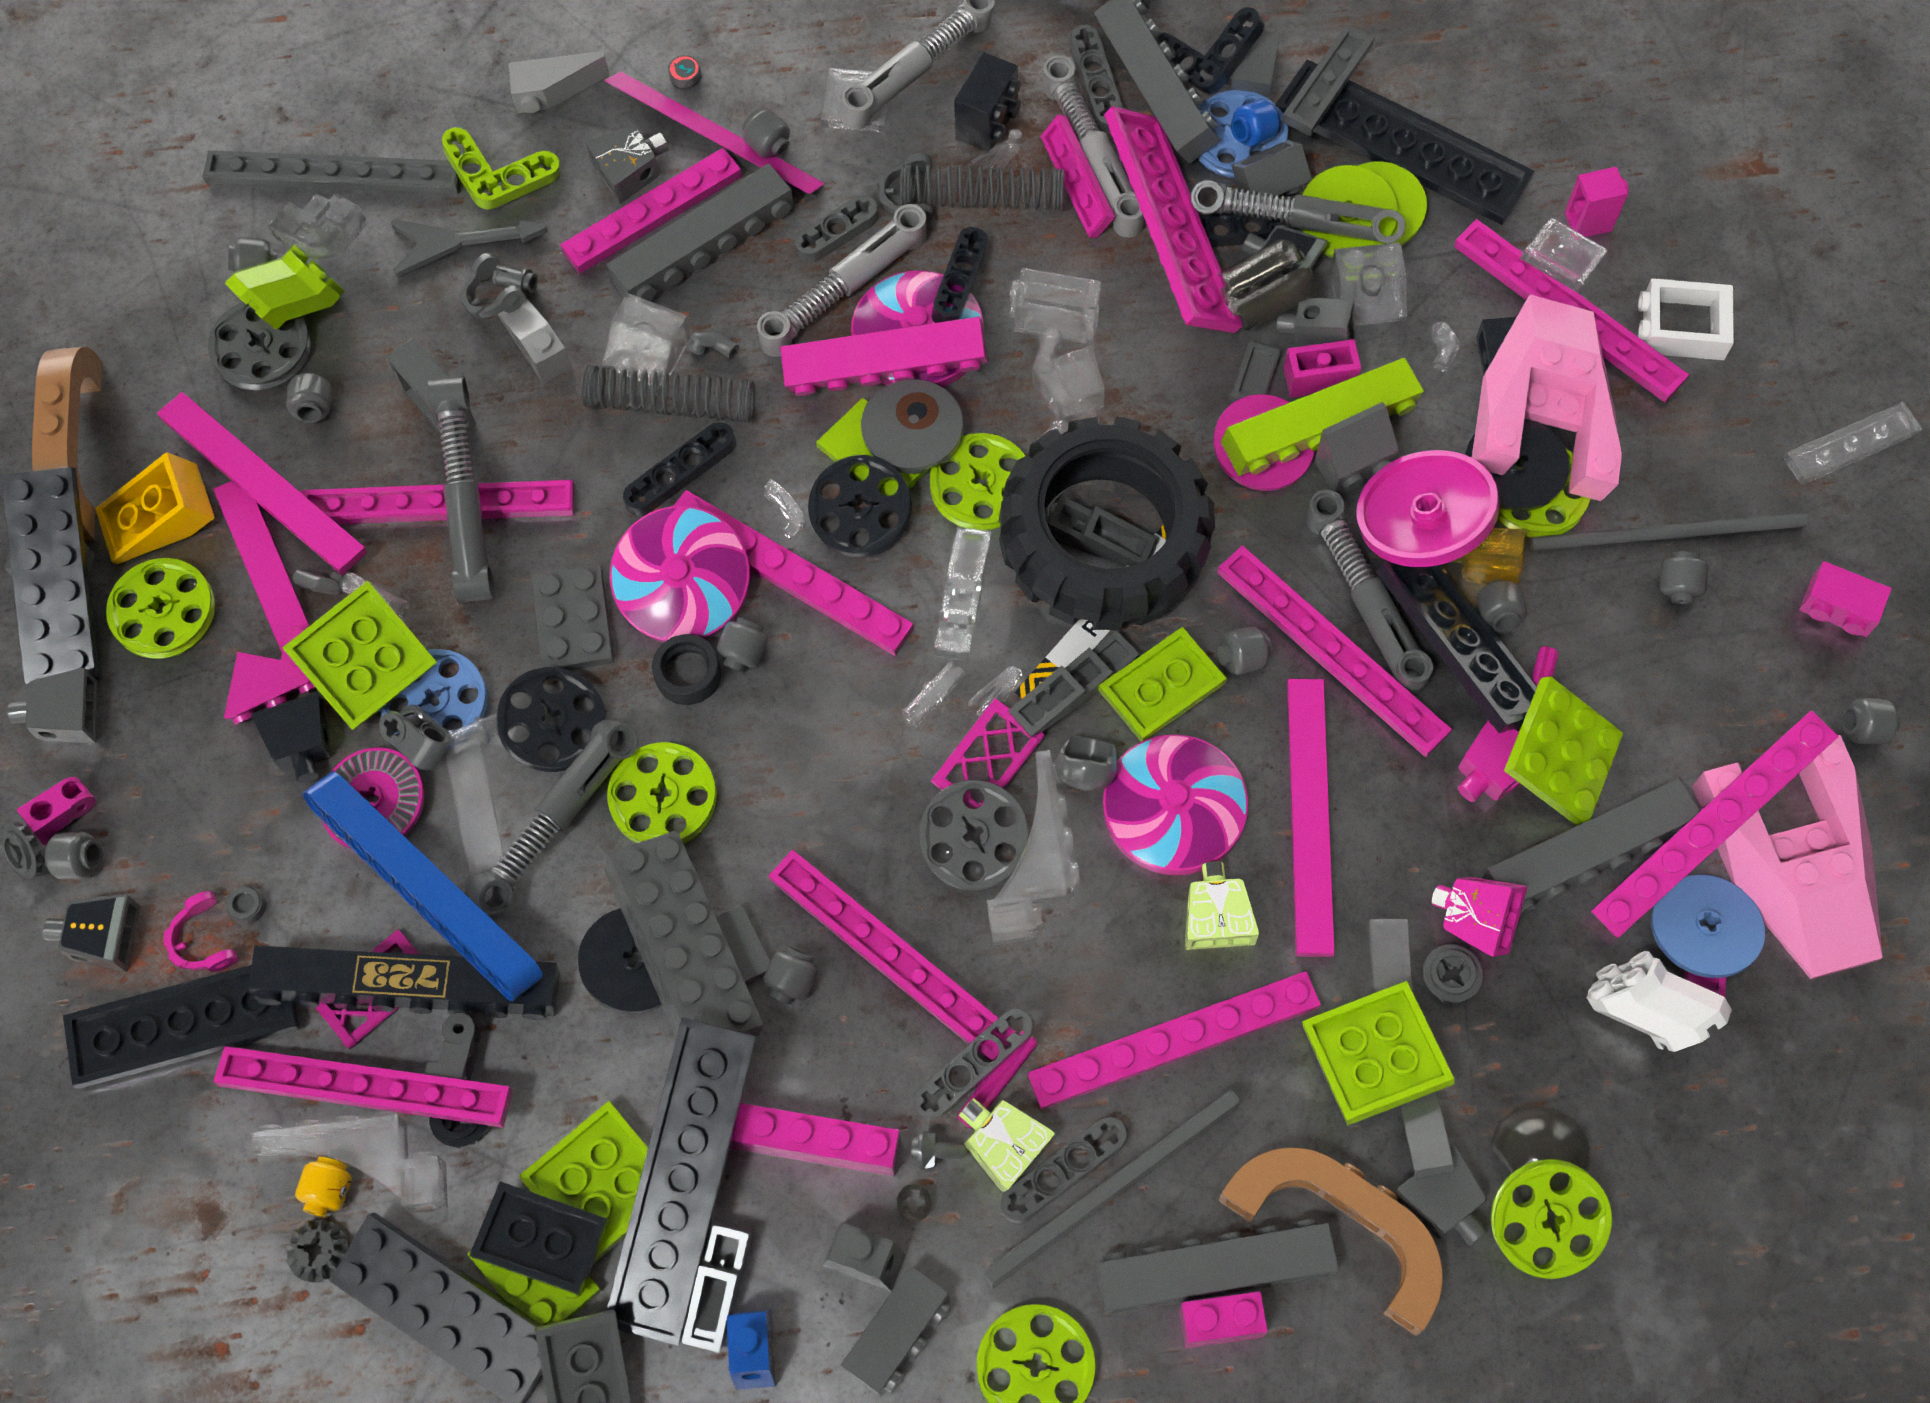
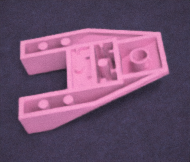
M1529 295L1483 376L1472 458L1485 466L1489 472L1504 475L1519 459L1524 419L1576 432L1568 493L1602 501L1618 486L1622 451L1615 407L1593 311L1534 295Z
M1838 735L1839 737L1799 773L1820 822L1769 835L1760 813L1757 811L1717 847L1731 882L1741 888L1755 902L1761 912L1764 924L1810 979L1875 962L1883 958L1872 843L1856 770L1841 735ZM1738 763L1704 771L1693 784L1692 789L1701 810L1742 774Z

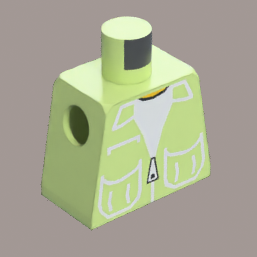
M1213 861L1204 863L1202 865L1204 881L1193 882L1189 888L1185 950L1255 945L1259 932L1243 880L1226 879L1223 862Z
M973 1098L959 1113V1116L975 1130L965 1141L964 1145L1002 1192L1007 1191L1055 1135L1052 1130L1003 1100L989 1112Z

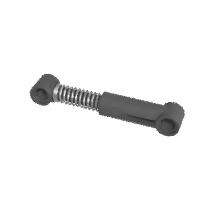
M1213 180L1199 182L1191 193L1193 206L1202 213L1223 214L1226 212L1230 214L1233 211L1234 214H1237V212L1240 215L1245 213L1246 217L1251 214L1252 218L1257 215V218L1262 216L1263 219L1268 217L1269 220L1272 218L1275 221L1280 219L1281 222L1286 220L1287 223H1290L1291 228L1382 243H1393L1399 240L1405 231L1403 216L1391 209L1296 194V197L1290 200V197L1284 199V196L1279 198L1278 194L1276 197L1270 194L1269 197L1267 193L1263 196L1261 192L1257 195L1255 191L1251 194L1249 190L1245 193L1243 189L1241 192H1238L1237 188L1232 189L1227 184H1221ZM1207 187H1211L1217 192V201L1210 207L1204 206L1200 200L1202 190ZM1343 215L1373 221L1372 226L1369 227L1339 222V217ZM1391 216L1398 222V230L1392 236H1385L1379 231V222L1384 217Z
M464 376L428 380L429 403L432 413L438 415V420L441 422L439 424L442 428L440 433L443 435L440 438L444 440L441 444L445 446L442 448V451L446 452L443 454V457L447 458L444 460V463L447 464L444 469L448 470L445 475L448 476L446 481L449 483L444 485L443 489L454 565L452 581L455 598L458 603L493 599L494 582L491 568L488 565L478 482L470 479V476L473 475L469 473L472 467L468 465L471 464V461H468L470 455H467L470 449H466L469 443L465 442L468 437L464 435L468 432L464 430V427L467 426L463 424V421L466 420L464 413L470 409L467 382Z
M1320 490L1310 500L1306 516L1307 526L1315 534L1321 535L1327 541V545L1330 546L1329 550L1332 551L1335 561L1341 567L1340 570L1344 572L1343 576L1346 577V581L1352 587L1350 596L1388 664L1393 678L1411 694L1418 695L1424 691L1433 672L1432 660L1426 653L1420 650L1382 579L1375 578V575L1371 574L1372 569H1368L1369 564H1365L1367 559H1362L1364 554L1360 553L1361 549L1357 548L1358 544L1355 543V539L1352 538L1353 534L1349 533L1350 529L1347 528V519L1343 513L1345 505L1343 498L1333 490ZM1318 510H1327L1332 515H1322ZM1405 669L1416 670L1420 677L1409 676Z
M607 719L597 723L591 732L589 743L537 805L535 811L538 817H533L534 822H529L530 827H525L526 832H521V837H516L517 842H512L513 847H508L509 852H504L505 857H500L501 863L496 862V866L492 867L491 870L477 874L468 881L465 894L483 912L497 916L510 908L514 896L513 886L517 883L516 878H521L519 874L521 872L525 873L523 869L525 867L529 868L528 863H533L532 858H537L536 853H541V847L546 848L544 843H550L548 838H554L553 832L558 833V830L564 831L620 760L630 757L636 751L639 739L633 727ZM617 732L618 740L612 747L611 738ZM493 887L494 891L491 899L485 902L486 891Z

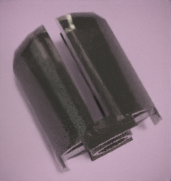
M1277 240L1217 274V276L1223 275L1226 286L1221 288L1220 291L1233 316L1240 314L1249 325L1244 330L1251 331L1259 327L1261 324L1309 299L1313 294L1314 274L1311 267L1297 269L1251 293L1252 290L1307 260L1302 250L1292 242Z

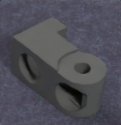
M455 1013L450 1015L442 1026V1034L445 1039L438 1063L428 1061L424 1074L470 1081L481 1033L469 1015Z

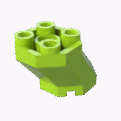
M295 244L281 258L235 271L225 281V284L246 305L251 306L260 318L276 330L287 320L333 306L345 292L331 277L326 280L328 277L326 275L327 272L316 261L312 259L307 263L306 261L309 257Z

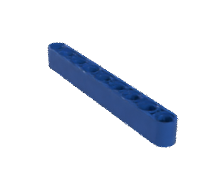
M330 772L302 792L303 798L310 809L504 997L514 1001L543 978L542 971L535 960L337 772Z

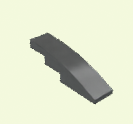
M1115 630L1093 650L1089 647L1065 668L1060 666L1009 709L1008 712L1033 738L1099 692L1098 689L1101 683L1140 657V654Z

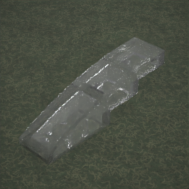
M957 527L946 576V588L940 610V623L934 645L935 657L969 661L986 571L991 531Z

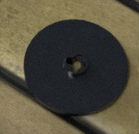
M1524 419L1519 459L1516 461L1519 464L1523 463L1522 468L1518 469L1516 464H1513L1504 475L1490 472L1496 483L1500 508L1510 511H1530L1547 505L1559 495L1568 478L1569 459L1563 443L1554 432L1539 422ZM1475 434L1470 439L1465 455L1471 458Z
M621 908L600 917L584 935L578 952L579 974L588 993L604 1007L626 1014L645 1013L661 1007L662 1004L644 962H637L635 967H630L628 960L625 959V957L630 958L633 952L639 953V950Z

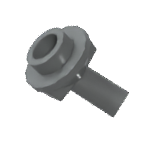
M922 1130L919 1138H914L912 1141L911 1155L912 1160L918 1162L919 1168L925 1170L926 1168L936 1167L937 1158L963 1159L966 1155V1147L963 1143H938L937 1134Z

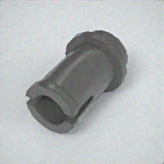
M501 264L496 266L497 270L493 272V283L495 285L505 287L516 285L525 295L535 291L538 277L531 269L525 268L522 271Z

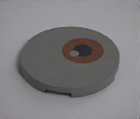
M917 379L897 381L879 390L867 403L861 419L862 438L872 456L887 461L900 473H921V470L932 468L942 462L946 463L957 451L963 436L961 409L955 398L947 390L935 383Z

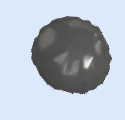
M1072 736L1068 738L1056 756L1055 768L1057 774L1065 784L1072 788L1083 791L1103 790L1112 783L1117 774L1116 746L1113 743L1097 739Z

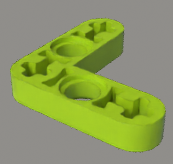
M454 127L448 129L442 135V146L445 156L475 204L482 209L490 210L553 183L560 175L558 157L550 151L536 152L492 171L466 130ZM457 141L458 144H462L464 154L460 155V150L452 142ZM469 163H476L481 167L480 171L474 174L465 172L463 168ZM544 164L551 169L546 171L543 167L540 168V165ZM512 175H521L525 178L524 183L521 185H512L507 180ZM487 189L489 193L493 192V195L488 196L486 193H482V190Z

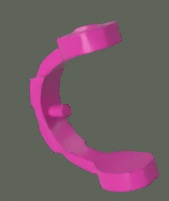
M211 891L200 892L188 898L184 902L185 908L174 917L169 928L164 931V946L169 953L168 957L177 967L183 970L219 972L233 966L238 961L237 954L232 949L220 951L205 958V960L197 962L185 960L179 952L187 948L184 941L178 944L181 926L190 917L198 915L216 904L217 900Z

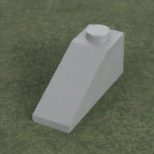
M604 51L509 63L511 95L517 114L549 110L608 77L609 71Z
M526 297L524 303L517 310L510 313L502 311L497 314L543 384L572 369L564 345L549 323Z

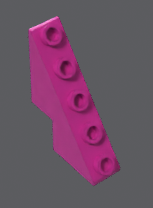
M288 625L284 646L305 629ZM284 649L281 660L237 652L224 718L232 719L234 724L238 725L251 719L253 710L266 705L267 708L283 704L288 701L287 694L298 689L301 694L316 689V687Z

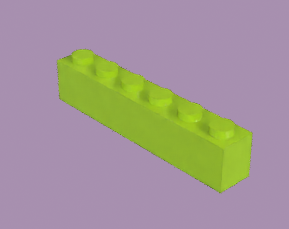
M1404 357L1229 426L1220 443L1238 476L1249 472L1252 475H1256L1266 470L1271 463L1279 460L1282 463H1286L1296 458L1301 451L1309 448L1311 451L1318 450L1323 429L1381 402L1387 407L1389 416L1396 413L1399 416H1403L1417 407L1416 402L1424 390Z

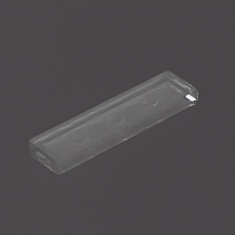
M1903 401L1788 451L1783 459L1799 483L1803 485L1916 436L1920 433L1922 427Z
M480 741L445 750L470 879L477 874L491 870L492 867L496 866V862L501 863L500 857H505Z

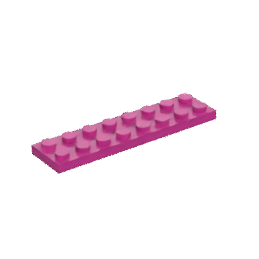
M1111 106L1104 114L1110 128V134L1117 146L1119 157L1124 164L1130 185L1138 200L1140 211L1147 223L1150 236L1154 241L1160 262L1164 267L1170 288L1175 295L1185 324L1236 333L1243 326L1197 209L1192 204L1191 194L1164 129L1154 116Z

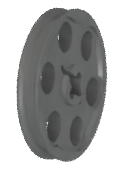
M241 302L227 310L216 321L210 332L208 352L213 365L225 381L245 390H267L286 383L303 368L310 355L311 335L303 317L299 316L291 319L295 321V324L289 330H276L263 319L258 322L249 321L250 315L255 310ZM229 330L238 331L235 339L231 341L222 340L225 332ZM251 334L256 338L257 341L265 343V347L268 350L269 354L265 352L263 347L255 345V342ZM288 347L298 348V353L292 358L282 357V352ZM237 357L241 359L240 364L234 369H226L224 367L225 363L231 358ZM262 366L271 367V371L267 376L262 378L254 376L258 368Z
M980 780L958 782L940 791L927 805L919 826L920 848L929 868L945 883L964 890L988 889L1007 880L1020 866L1028 844L1027 821L1021 806L1003 788ZM969 790H978L983 794L984 803L981 807L970 809L964 804L963 797ZM1006 807L1014 811L1016 820L1011 826L1002 827L996 823L994 817L1000 808ZM938 808H947L953 814L952 822L946 827L936 826L932 821V814ZM963 817L966 818L969 826H972L974 830H983V833L980 835V843L985 853H982L978 844L975 845L972 840L968 842L964 840L968 834L967 826L962 819ZM944 843L952 848L953 855L948 862L938 863L932 858V850L937 844ZM1003 843L1012 845L1016 851L1015 858L1009 863L999 862L994 854L998 845ZM972 861L979 862L984 868L983 877L974 882L967 880L963 875V868Z

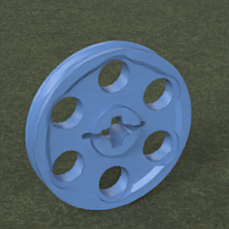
M1230 90L1218 93L1200 105L1203 112L1207 110L1210 112L1217 107L1224 108L1228 112L1224 117H1216L1212 114L1219 125L1214 130L1221 141L1197 158L1207 169L1218 175L1235 178L1231 164L1250 157V154L1254 151H1264L1287 140L1288 128L1287 124L1282 122V111L1275 106L1274 102L1261 94L1242 90ZM1258 99L1267 100L1279 113V134L1273 139L1253 147L1243 145L1235 139L1231 131V121L1235 110ZM1227 153L1232 155L1235 161L1225 164L1219 161L1218 156Z
M429 649L427 651L438 664L426 672L420 681L411 684L380 709L382 717L384 714L391 712L390 705L392 701L397 698H405L408 700V706L417 705L421 707L428 716L443 727L451 719L461 720L462 728L458 733L451 735V740L445 750L448 751L466 742L479 729L488 708V691L480 672L466 657L450 650ZM448 663L459 665L458 673L451 678L441 676V670L444 665ZM469 688L478 690V697L473 703L464 704L460 702V695L464 690ZM432 695L438 698L440 702L435 707L428 699Z

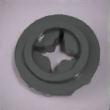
M19 821L6 825L2 831L1 846L8 864L24 878H32L42 873L44 858L40 852L42 847L37 843V836H33L30 828L27 825L23 826Z
M1447 944L1437 947L1427 956L1423 963L1422 979L1427 985L1428 992L1433 993L1441 1002L1448 1001L1458 1004L1471 999L1478 992L1483 980V970L1478 958L1470 950L1459 945ZM1444 966H1447L1450 970L1458 969L1461 966L1464 967L1457 977L1460 983H1456L1454 980L1441 982L1446 973Z
M325 1219L307 1221L299 1229L293 1230L290 1242L285 1245L287 1249L286 1263L293 1274L304 1281L313 1283L326 1281L332 1278L349 1248L347 1237L344 1231L333 1222ZM320 1239V1245L331 1251V1253L319 1254L315 1261L312 1262V1255L303 1250V1247L315 1246L316 1241Z

